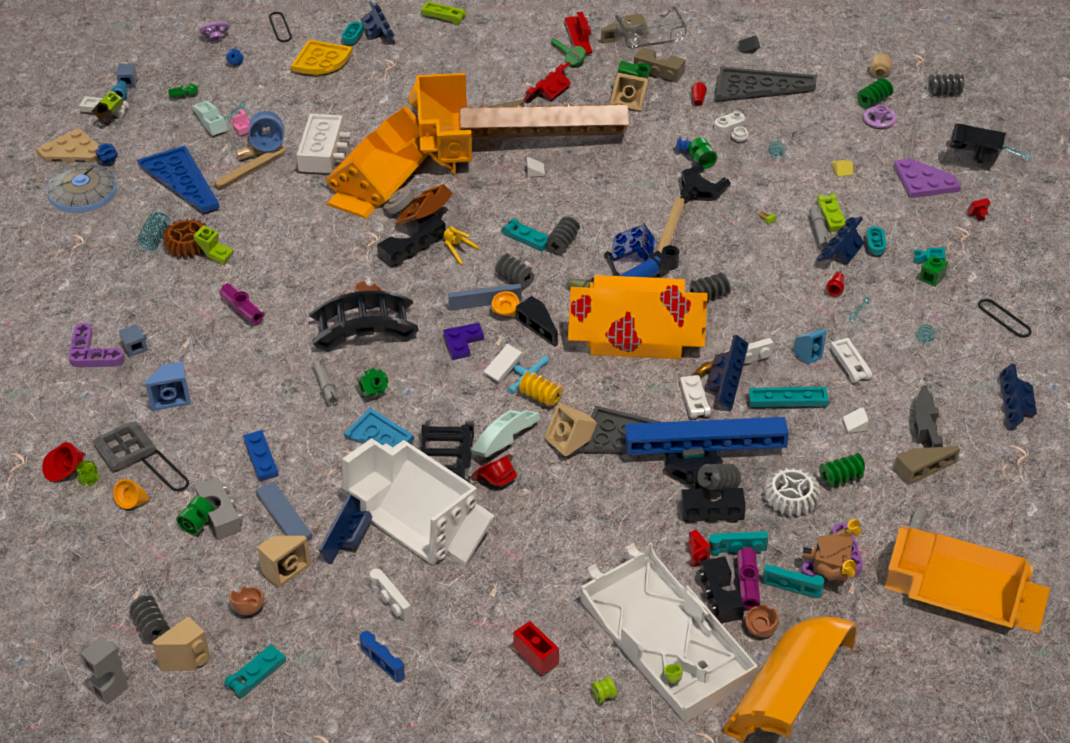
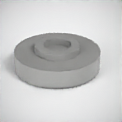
M403 187L385 202L384 208L389 214L397 213L410 204L415 193L410 187Z

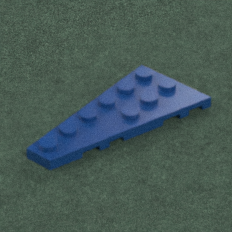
M185 145L137 160L141 168L202 213L220 208L219 202Z

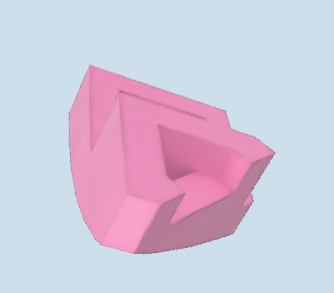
M242 109L238 111L239 115L232 117L233 128L239 136L249 132V120L247 114Z

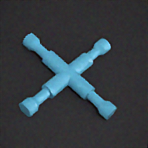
M543 356L540 362L533 365L529 370L520 365H515L513 369L522 376L514 385L508 388V392L514 394L524 374L527 371H530L531 375L534 372L537 373L541 369L540 367L549 362V358Z

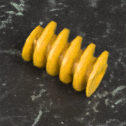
M527 371L520 381L519 390L521 393L551 407L559 401L563 392V386L559 385L557 387V383H551L549 379L544 380V376L538 377V373L535 372L531 375L530 371Z

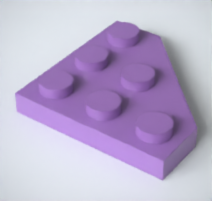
M911 158L894 161V167L910 198L960 192L961 186L955 175Z

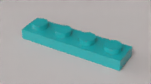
M827 387L749 388L748 391L750 407L828 406L829 403Z

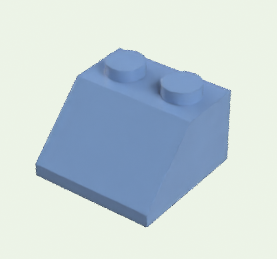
M183 361L162 365L145 381L152 411L191 405Z

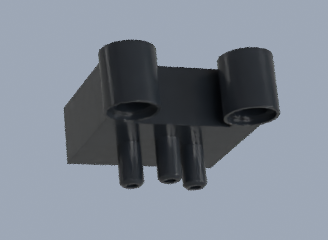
M956 123L949 146L956 149L974 151L972 159L978 163H984L986 154L1000 155L1006 133Z

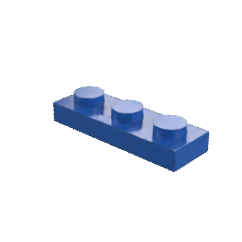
M259 430L243 435L259 482L278 477V470L263 431Z

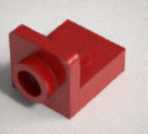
M697 529L689 532L690 564L692 567L701 564V560L710 559L711 545Z

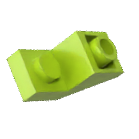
M203 225L194 235L195 241L208 258L224 265L233 256L234 249L218 242L219 232Z

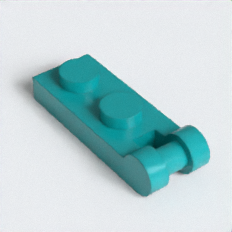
M512 218L508 225L501 229L503 235L543 252L548 247L546 239L549 235L519 223L516 218Z
M768 532L711 534L709 537V544L711 545L710 555L718 556L720 553H737V551L743 548H751L756 552L767 551Z
M766 564L762 584L817 599L822 596L824 578L820 575L811 577Z
M270 644L235 674H230L225 679L224 684L229 689L233 688L235 694L242 698L286 662V656Z

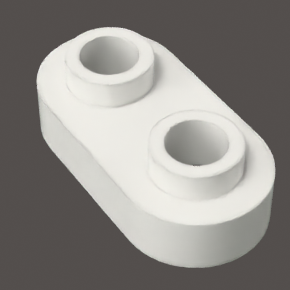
M740 112L721 116L715 120L714 128L718 132H728L736 127H742L745 124V116Z

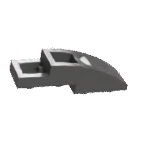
M923 385L917 398L913 419L917 444L926 443L927 448L943 447V439L938 435L936 419L939 418V409L934 405L933 394L929 393L927 385Z

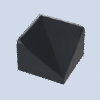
M752 36L738 42L742 53L760 47L757 36Z

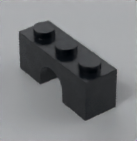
M722 488V498L717 501H709L704 498L702 489H681L682 522L744 520L746 505L743 488Z
M726 556L701 560L700 570L697 571L700 583L703 582L704 596L710 601L711 613L721 624L743 620L745 606L739 590L728 591L722 589V587L731 585L732 572Z

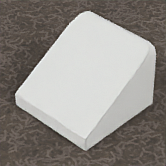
M527 157L528 177L545 176L544 163Z
M860 408L843 417L848 433L867 431L869 420L864 408Z

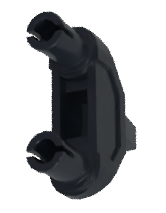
M696 163L690 169L681 171L683 190L680 191V198H683L684 202L692 198L697 201H713L719 198L722 191L730 187L731 183L726 177H723L716 184L699 176L704 171V167L702 164Z
M704 451L706 457L678 458L677 453H665L667 460L665 470L673 479L684 484H693L694 489H702L703 491V487L698 482L699 469L705 464H723V461L718 456L717 451Z

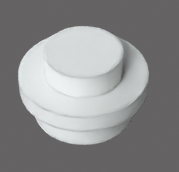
M736 127L732 132V138L738 142L748 139L749 134L744 127Z

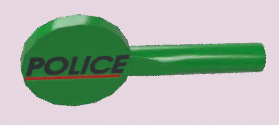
M551 39L553 45L566 53L565 61L570 62V66H577L585 59L586 51L583 47L575 46L570 49L557 39Z

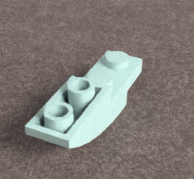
M529 410L522 412L507 411L491 423L481 434L471 450L472 454L487 458L492 456L494 452L505 449L514 442L513 435H517L519 431L532 427L534 423L540 421V414Z

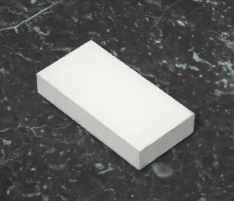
M507 344L484 370L485 375L500 383L523 357L522 352Z

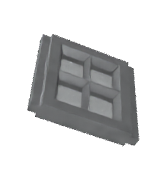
M136 421L124 424L93 440V444L112 470H118L152 454L156 450L155 445Z

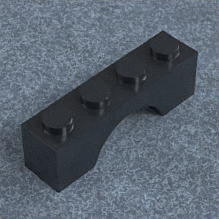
M433 213L418 220L419 231L415 235L408 238L389 237L377 244L378 258L389 267H395L444 238V232L446 231L445 222Z

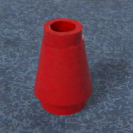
M696 82L691 87L693 104L701 106L704 102L707 87L703 82Z
M840 272L835 273L826 284L827 292L831 296H838L844 291V275Z

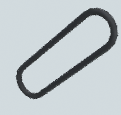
M270 13L269 20L277 40L280 42L290 41L292 35L283 13ZM273 14H280L290 36L288 39H279L271 19Z
M985 298L978 302V306L982 311L1019 337L1031 335L1032 330L1027 324L995 301ZM984 301L993 303L1025 326L1029 333H1017L984 309L981 303Z
M156 449L154 452L158 453L186 481V485L184 487L174 488L144 459V457L141 458L142 461L173 491H183L188 487V478L179 469H177L159 450Z

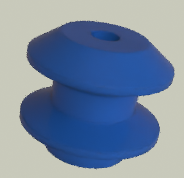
M230 49L227 52L226 60L228 63L237 66L243 62L244 57L241 51Z
M681 137L677 139L676 151L678 154L681 150L687 154L688 146L691 141H688V137L685 141Z

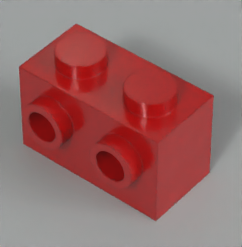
M528 621L513 632L514 649L541 675H544L559 664V648L531 621Z

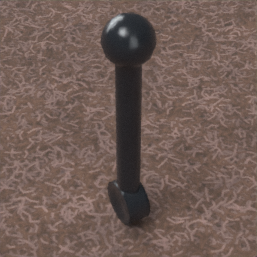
M606 251L604 257L610 263L613 276H619L620 273L616 271L611 259L612 253Z

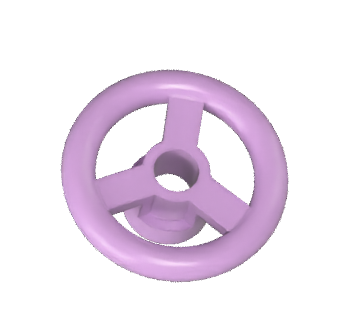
M224 21L210 22L201 26L199 33L210 36V40H219L223 38L222 33L229 30L230 25Z
M885 105L871 107L864 112L863 116L865 122L875 128H888L894 125L897 120L896 114ZM869 114L875 117V122L869 119ZM885 119H891V121L887 123H881V121H884Z

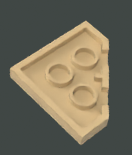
M78 128L51 142L43 144L36 148V152L46 162H52L53 159H62V162L76 163V160H85V163H93L98 160L95 150L98 149L99 145Z

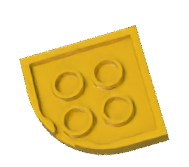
M309 39L291 64V71L319 76L320 74L339 70L352 55L353 47Z

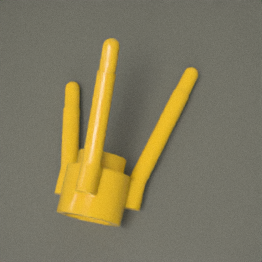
M452 226L444 232V238L446 239L444 243L450 248L460 265H463V262L452 244L457 245L463 241L479 249V246L466 239L470 238V235L459 231Z

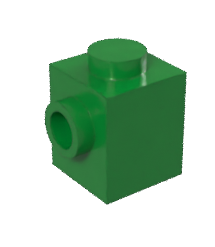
M931 255L921 267L919 280L936 287L946 275L948 262Z

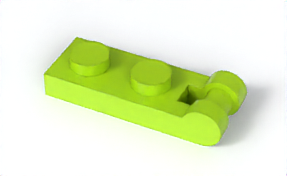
M429 1L421 8L422 15L449 20L456 25H459L466 16L464 9Z
M831 193L829 196L817 195V203L821 208V213L825 218L829 232L838 231L844 226L845 218L837 202L836 194Z

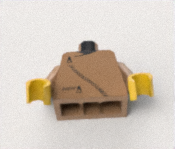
M852 519L847 524L848 529L844 528L827 536H819L816 548L803 547L802 558L815 560L813 571L827 580L833 581L838 579L847 582L848 577H854V569H857L856 563L850 560L853 541L851 534L859 536L861 534V524L857 519Z

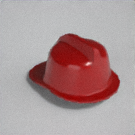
M64 442L45 456L42 463L43 475L49 481H60L71 473L80 470L83 464V457L86 454L81 452L72 443Z
M506 455L499 460L478 468L472 473L471 480L480 481L486 479L496 486H503L517 477V473L511 463L513 455Z

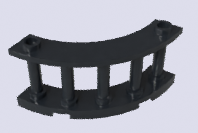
M370 290L352 292L335 297L309 313V317L320 322L321 333L312 339V343L314 346L328 352L338 344L347 341V337L353 335L358 337L374 335V332H382L387 336L396 337L407 342L419 331L418 325L407 321L405 311L413 304V300L396 293ZM365 307H379L381 316H367ZM358 308V318L345 319V311ZM387 309L398 312L399 318L389 317ZM337 315L338 324L328 328L327 321Z
M426 420L425 424H422L421 434L423 436L421 452L427 456L458 457L462 459L461 466L447 469L470 483V476H466L467 468L471 467L472 451L470 450L474 441V420H466L465 425H461V427L431 426V420ZM430 441H452L462 444V447L459 446L458 449L428 448Z

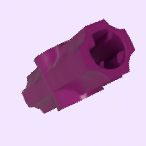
M226 283L222 285L219 294L234 307L237 315L244 316L252 324L257 325L262 322V319L265 317L264 311L249 299L248 293L240 291L233 284Z
M743 548L737 551L738 586L744 608L750 610L753 607L760 606L759 570L757 568L756 551L751 548Z

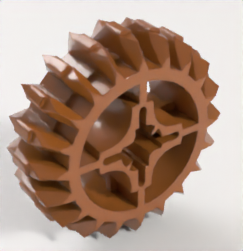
M187 218L183 221L180 219L179 222H173V225H168V228L164 229L163 244L168 254H172L173 257H186V259L188 256L201 255V252L204 251L195 241L194 235L203 225L206 226V223H202L201 220L196 221L195 218L192 220Z

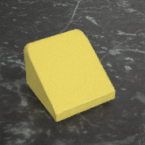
M840 160L831 162L837 176L853 175L852 161Z

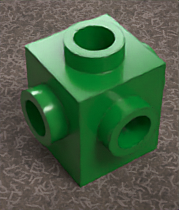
M375 367L364 371L365 375L356 378L362 396L372 394L374 397L383 394V389L388 388L387 383H389V380L382 369L375 370Z

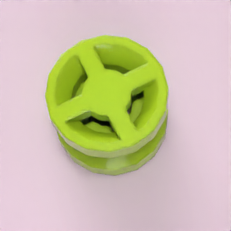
M610 676L604 677L603 681L591 683L593 694L598 703L605 702L607 698L613 699L617 697L616 686Z

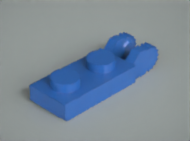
M367 630L359 635L362 651L397 683L405 679V666L401 659L392 656L385 645H380L375 641L376 638L373 633L371 634Z

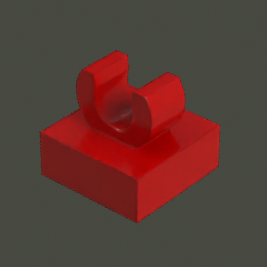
M989 198L972 201L967 209L969 216L976 215L978 221L985 220V215L989 214L987 209L991 204Z

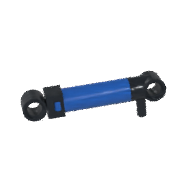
M667 245L662 248V253L658 250L648 255L647 261L619 276L648 278L657 276L661 278L668 274L670 270L678 268L680 251L676 246Z

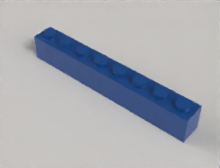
M785 417L625 424L627 455L683 453V450L703 448V451L787 448L789 436Z

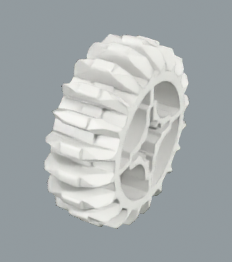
M785 467L783 471L778 469L776 473H771L764 486L765 501H768L769 507H773L774 512L780 511L781 515L787 513L789 517L792 514H796L798 517L801 513L806 515L808 511H812L814 506L817 505L820 497L819 483L816 482L815 477H810L809 472L803 473L802 469L799 471L795 470L794 467L792 470H788Z

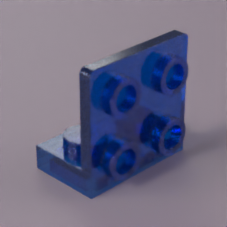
M645 224L620 232L614 236L611 259L615 261L637 252L640 258L647 261L648 255L654 253L655 237Z

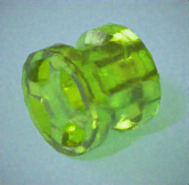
M87 460L77 465L76 471L79 482L82 485L92 486L98 482L99 473L97 472L95 462Z

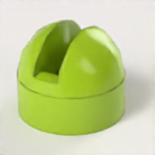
M679 664L667 665L664 668L666 680L672 684H675L676 681L679 682L683 675L682 667Z

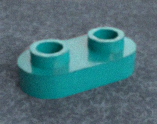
M360 22L349 23L342 33V42L347 45L356 43L363 33V24Z
M877 226L869 227L866 233L868 251L873 255L884 254L887 245L884 230Z

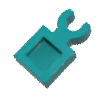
M945 247L927 248V251L914 250V263L927 261L931 255L945 260L946 249Z

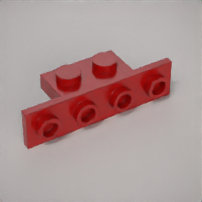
M583 11L577 12V16L565 17L564 20L573 46H581L586 51V54H592L589 43V36L592 34L591 26H588V18L584 16Z
M571 63L560 64L554 73L551 71L545 77V80H539L535 84L536 87L533 88L531 86L525 92L524 102L539 91L550 102L568 88L571 82L563 73Z

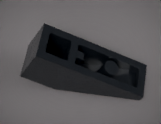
M533 296L516 306V320L554 347L558 346V331L545 304Z

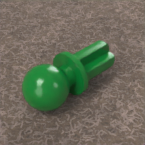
M194 83L188 84L185 88L181 85V87L168 89L170 98L181 96L185 98V94L195 96L198 93V86Z

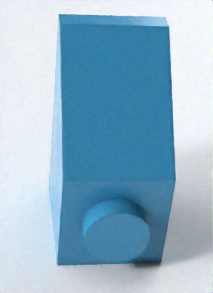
M825 329L810 331L795 338L794 352L806 365L823 358L827 332Z

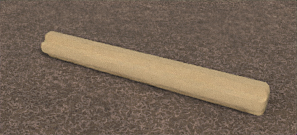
M280 145L277 149L269 151L215 180V186L218 189H222L286 153L285 147Z
M677 197L675 199L656 251L658 250L662 253V248L670 244L684 206L683 198Z

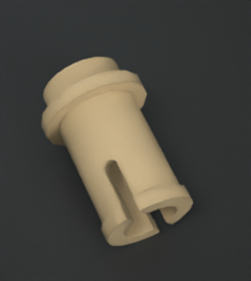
M252 144L250 147L236 150L239 161L252 156L256 157L259 154L258 149Z

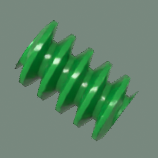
M880 78L861 89L857 94V100L861 107L869 109L888 98V96H891L894 92L893 86L887 79Z
M860 453L819 465L821 478L830 487H834L835 483L841 485L842 480L848 483L849 477L852 481H855L857 476L860 479L864 477L865 462Z

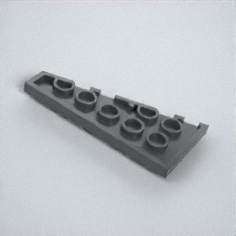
M720 67L716 100L815 90L817 75Z
M595 406L591 414V418L597 422L590 441L578 448L577 452H627L625 424L656 423L661 421Z

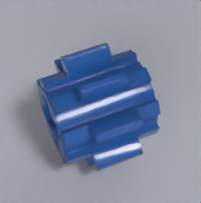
M104 143L95 150V154L101 164L113 163L115 158L118 157L116 149L112 144Z

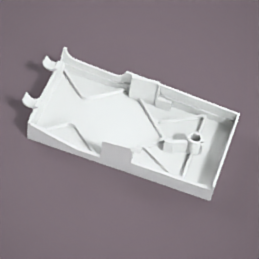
M651 542L644 553L636 549L635 543L627 546L626 550L632 559L605 574L598 570L596 564L588 567V572L594 580L581 587V603L684 722H687L753 682L757 676L758 666L692 589L689 586L683 587L656 556ZM669 664H679L682 667V679L679 682L676 681L675 684L668 682L664 674V668Z

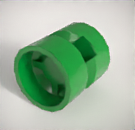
M699 137L689 144V154L696 163L702 164L704 169L710 168L716 163L717 154L707 139Z
M195 496L188 503L187 508H184L176 517L177 524L186 533L197 535L205 526V523L210 520L208 513L215 509L205 498Z

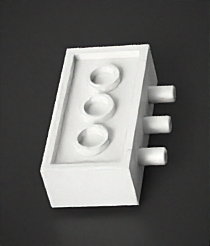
M309 115L297 152L299 171L332 173L336 159H345V154L338 153L339 149H348V143L341 141L342 139H350L351 133L344 132L343 116Z

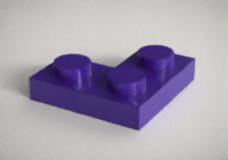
M479 322L443 330L452 360L471 357L468 343L484 340V334Z

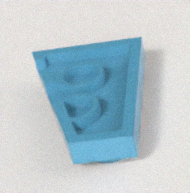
M369 408L344 433L345 439L365 443L372 438L381 445L387 443L391 447L396 446L403 440L409 444L415 440L413 434L372 408Z

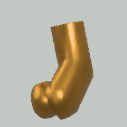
M713 360L701 364L693 375H699L701 379L709 370H712Z

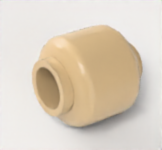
M886 54L873 56L870 66L871 73L878 78L889 75L892 66L891 58Z

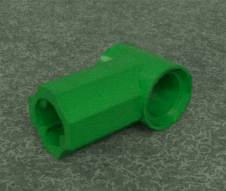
M621 60L617 73L648 79L651 68L646 63L636 65Z

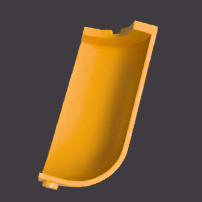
M820 616L805 619L789 628L779 639L726 723L723 733L742 743L757 728L789 738L793 732L797 716L839 646L842 644L851 649L854 648L858 624L843 618Z

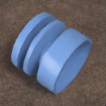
M266 110L257 112L252 116L249 121L248 130L251 144L256 149L265 152L277 149L284 139V126L281 118L276 113ZM263 127H265V128L269 127V131H268V130L263 131Z

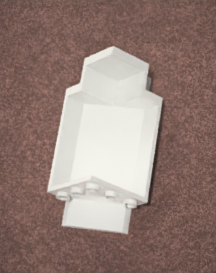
M371 438L342 458L343 489L360 500V512L369 511L373 517L370 521L372 524L431 565L442 560L447 554L466 567L495 515L476 503L477 488L405 440L391 447L387 443L381 445Z

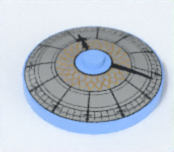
M81 164L66 168L57 173L50 180L47 193L50 202L56 208L65 212L82 213L106 205L113 199L118 187L115 175L108 168L96 164Z

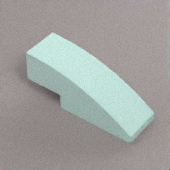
M204 101L192 105L199 120L212 136L228 130L225 118L219 114L218 108L212 103Z

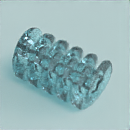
M153 212L149 215L138 235V241L145 249L156 250L163 239L164 229H167L168 225L171 224V220L166 214Z

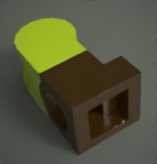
M110 91L91 112L108 125L111 121L110 118L122 106L124 100L114 91Z

